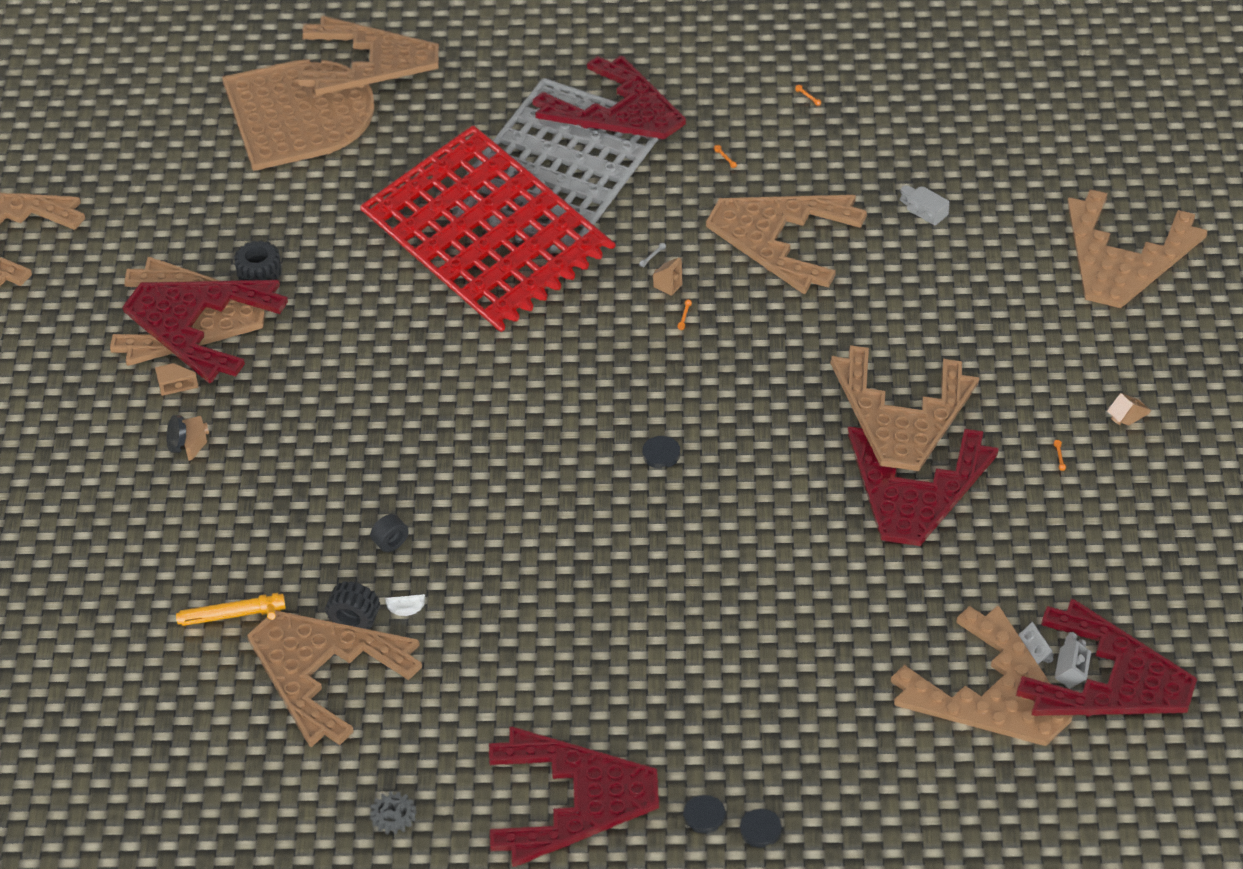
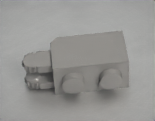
M908 185L901 188V202L907 205L908 211L936 226L949 214V201L925 187L914 189Z
M1070 632L1067 635L1064 646L1060 647L1055 679L1069 689L1087 679L1091 651L1086 648L1085 640L1079 639L1077 641V635L1074 632Z

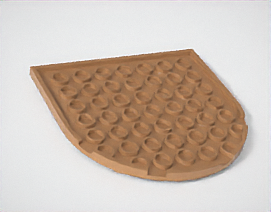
M298 60L222 77L253 171L330 154L352 143L367 129L374 114V98L369 84L361 88L352 87L316 95V86H299L300 70L352 71L349 67L322 60L321 63L310 62V60Z

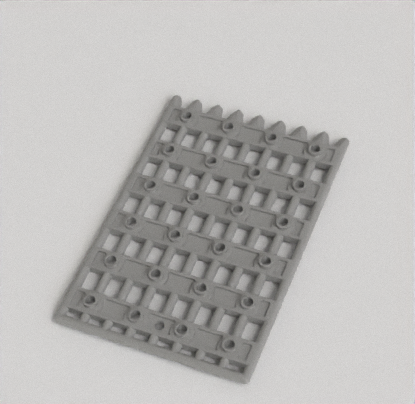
M543 78L494 138L493 142L497 145L499 143L507 145L508 147L504 151L509 155L515 148L522 150L523 152L518 158L511 157L547 187L552 188V191L557 195L560 191L567 193L568 196L564 201L595 225L659 138L642 136L649 139L644 146L636 143L641 137L640 135H633L630 140L621 138L624 133L620 132L611 135L605 133L607 130L585 129L578 125L535 118V112L540 108L536 110L529 106L532 103V99L542 92L583 110L595 102L608 109L618 103ZM516 122L525 124L520 131L512 129ZM531 127L540 129L536 136L527 134ZM547 132L555 134L551 141L542 139ZM562 137L571 140L567 146L558 144ZM578 142L586 145L582 152L573 149ZM488 147L483 154L490 159L496 152ZM593 148L602 150L597 157L589 155ZM530 153L539 156L534 163L526 161ZM609 153L618 155L613 162L604 160ZM624 158L633 160L629 167L620 165ZM478 159L473 167L476 169L483 163ZM545 159L554 161L550 168L541 166ZM561 164L569 166L565 174L556 171ZM512 166L504 171L511 178L519 173ZM577 169L585 172L581 179L572 176ZM592 175L601 177L597 184L588 182ZM494 178L491 180L498 188L506 183L502 179ZM608 180L616 182L612 190L603 187ZM485 186L477 190L478 193L483 192L488 195L492 193ZM535 186L533 190L528 189L527 191L536 197L540 194L541 190ZM471 195L463 200L470 208L478 203ZM521 195L513 200L520 207L529 202ZM575 197L584 199L580 206L571 204ZM591 202L600 205L595 212L587 209ZM558 204L551 209L558 217L566 212ZM508 205L499 210L506 217L514 213L506 210L509 207ZM458 206L451 209L453 210V215L457 218L464 213ZM494 215L486 220L493 227L501 223ZM549 219L547 223H543L540 221L538 222L542 224L544 227H546L552 221ZM582 224L579 225L583 227L579 233L580 236H584L589 232ZM531 225L523 229L530 237L539 232ZM568 234L560 239L568 247L576 242ZM515 235L517 242L523 241L518 235ZM553 244L547 251L553 253L559 248Z

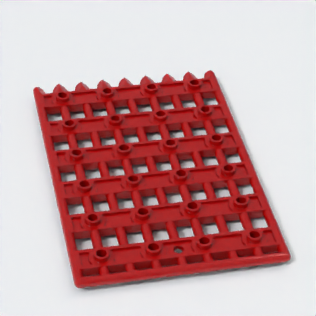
M475 126L466 129L360 206L361 211L500 332L505 330L503 319L506 318L516 322L519 320L518 308L526 311L533 310L531 298L534 297L546 301V287L560 290L561 283L558 278L564 277L574 280L575 273L572 269L574 266L587 270L589 263L586 257L602 259L601 246L609 249H614L616 246L615 242ZM488 147L496 152L490 159L481 153ZM474 157L483 163L476 169L468 163ZM461 166L469 172L463 178H460L454 172ZM510 166L519 172L513 178L504 172ZM447 176L455 182L449 188L440 182ZM497 176L506 182L499 188L491 182ZM534 185L542 191L536 197L527 191ZM433 186L442 192L436 198L427 193ZM483 186L492 192L485 198L477 192ZM470 195L478 201L471 208L463 202ZM520 195L529 201L523 207H520L513 201ZM420 196L428 202L422 208H419L413 202ZM557 204L566 211L559 217L551 211ZM506 205L515 211L509 217H506L499 211ZM406 206L414 212L408 218L399 212ZM455 206L464 211L458 218L450 212ZM493 215L501 221L495 227L486 221ZM542 215H545L552 221L546 227L537 221ZM392 216L400 222L394 228L385 222ZM441 216H444L451 222L444 228L436 222ZM580 224L589 230L584 236H580L574 231ZM479 225L487 231L482 237L477 236L472 231ZM529 225L539 231L532 237L523 231ZM428 226L437 232L430 238L422 232ZM567 234L576 241L569 247L560 241ZM465 235L473 241L467 248L458 241ZM515 235H518L525 241L518 247L509 241ZM414 236L423 242L416 248L408 242ZM553 244L562 251L555 257L546 251ZM451 245L460 252L453 258L445 252ZM502 245L511 251L505 257H502L495 251ZM488 255L497 261L490 268L481 261ZM538 255H541L548 261L542 267H539L532 261ZM436 256L441 257L446 262L439 268L431 262ZM474 265L483 272L476 278L468 272ZM525 265L534 271L527 278L518 271ZM511 275L520 281L514 288L505 282ZM459 276H462L469 282L463 288H460L453 282ZM497 286H500L507 292L500 298L491 292ZM483 296L492 302L485 309L476 302Z

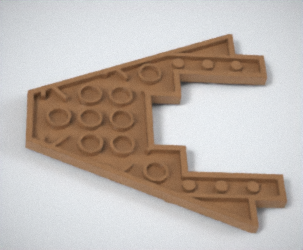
M321 16L320 24H303V39L353 40V49H370L369 62H352V71L300 70L299 86H316V95L352 87L361 88L366 84L438 69L439 44L326 16Z
M1090 189L1085 201L1068 198V209L1085 300L1122 308L1207 236L1208 230L1192 227L1196 214L1178 210L1164 246L1146 242L1141 254L1107 246L1110 233L1095 230V226L1107 200L1108 193Z
M0 193V224L6 218L22 223L31 213H34L75 230L85 220V215L75 210L81 203L79 197ZM0 257V286L6 280L22 286L32 275L30 269Z
M856 195L719 198L706 221V227L767 268L768 271L774 273L801 293L806 294L811 283L829 288L835 277V270L788 258L790 244L776 241L786 221L804 226L811 214L861 228L867 217V211L853 207Z
M147 257L145 269H127L124 283L125 287H137L140 282L219 280L152 257ZM230 300L222 312L206 307L191 328L204 331V338L199 344L201 346L262 329L266 310ZM113 334L110 345L111 353H127V366L173 354L152 335Z
M850 345L848 358L832 356L830 364L880 466L919 471L979 382V377L962 375V361L943 359L941 399L923 397L921 410L885 405V391L867 388L869 348Z
M969 606L957 617L956 621L966 630L1001 652L991 661V667L1004 676L982 696L964 686L957 694L950 697L905 665L891 677V683L903 690L894 699V705L1044 746H1047L1072 722V715L1033 716L1031 714L1035 701L1016 696L1022 676L1051 683L999 606H996L986 616Z
M276 610L274 619L270 620L267 617L247 635L249 643L310 747L317 743L324 735L341 745L354 732L351 725L311 700L322 690V685L310 676L334 654L351 663L364 651L407 680L422 668V663L410 655L419 647L417 639Z

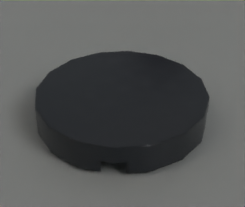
M181 415L171 416L167 426V447L171 453H180L182 451L180 447L184 446L186 441V425L182 423L184 417Z
M667 436L650 438L643 445V459L645 463L654 468L672 467L680 459V446L676 440Z
M711 795L695 796L684 806L683 818L685 824L697 833L707 834L715 832L725 822L726 810L724 804L718 798Z
M754 809L746 813L741 819L740 834L743 840L751 846L762 848L769 844L773 845L781 837V819L770 810Z

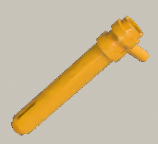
M272 593V596L260 595L258 598L180 610L179 613H176L177 624H182V626L260 613L262 615L267 614L268 619L272 620L275 618V610L281 611L286 609L284 595Z

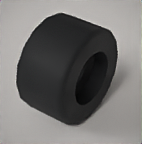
M388 514L374 524L370 537L383 552H391L405 542L409 529L397 515Z

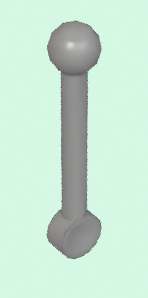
M660 243L659 247L645 260L642 259L639 265L645 267L651 258L660 250L666 248V244Z

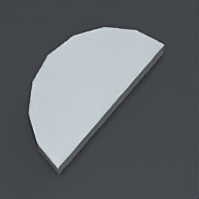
M425 594L385 598L387 608L392 613L398 616H409L422 609L425 603Z

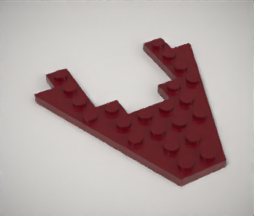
M622 55L612 62L597 56L587 63L588 70L622 84L617 88V94L623 96L624 99L609 109L594 103L583 110L545 92L532 99V105L540 108L535 112V118L578 125L585 129L591 127L666 139L686 125V118Z
M278 280L140 282L123 305V312L208 383H212L219 372L236 377L245 365V362L242 358L199 345L204 338V331L191 327L203 310L208 307L222 312L230 300H234L280 314L288 303V297L275 293L280 287Z
M848 426V437L882 541L916 546L923 544L998 456L999 448L981 446L984 431L964 429L956 471L936 468L934 481L926 482L896 477L897 468L880 466L863 429Z
M1074 599L1070 600L1067 611L1049 606L1046 607L1041 623L1042 626L1067 633L1074 632L1078 636L1099 641L1096 656L1115 661L1108 684L1087 679L1083 693L1022 676L1016 696L1035 701L1031 715L1092 716L1188 712L1197 682L1196 677Z
M509 727V743H489L490 765L552 762L553 779L573 778L574 807L553 808L554 826L490 829L491 851L512 850V867L567 847L570 844L659 808L656 768L515 727Z

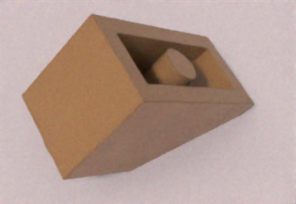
M678 257L668 261L654 271L653 280L655 288L672 296L682 286L681 258Z
M174 363L155 367L161 396L198 388L196 373Z
M1123 393L1119 394L1107 410L1112 415L1111 419L1119 425L1121 423L1131 425L1152 411L1139 399Z
M201 416L182 420V423L186 425V441L184 446L188 461L193 460L207 443L206 434H209L207 423H203Z

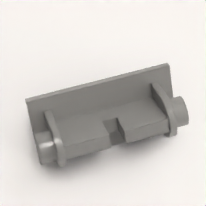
M1033 622L1030 623L1019 634V637L1038 665L1042 661L1052 662L1054 659L1052 649Z

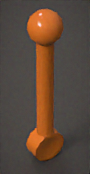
M801 85L795 86L797 92H802L814 101L816 106L821 105V100L815 99L803 90Z
M714 146V151L719 152L730 163L731 168H736L737 163L732 161L721 150V146Z
M689 299L685 301L686 306L681 322L678 323L679 330L685 329L684 322L688 308L692 305V301Z
M1055 440L1054 447L1057 448L1060 463L1058 468L1059 470L1064 471L1066 469V465L1063 463L1060 448L1062 442L1060 440Z

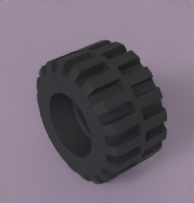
M254 240L251 243L247 242L235 252L234 262L239 281L278 280L279 275L282 273L279 250L268 241Z
M343 581L334 586L325 606V613L328 615V619L334 623L369 630L374 623L381 603L376 593L367 586L365 587L363 584L352 581Z

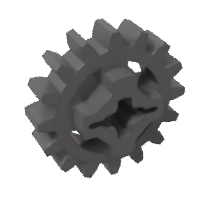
M392 791L389 792V796L381 794L382 799H375V805L370 806V817L373 826H377L378 831L385 829L386 834L390 830L397 834L399 829L405 832V826L411 827V821L416 820V807L414 806L413 799L409 800L407 794L401 797L399 791L396 795H393Z

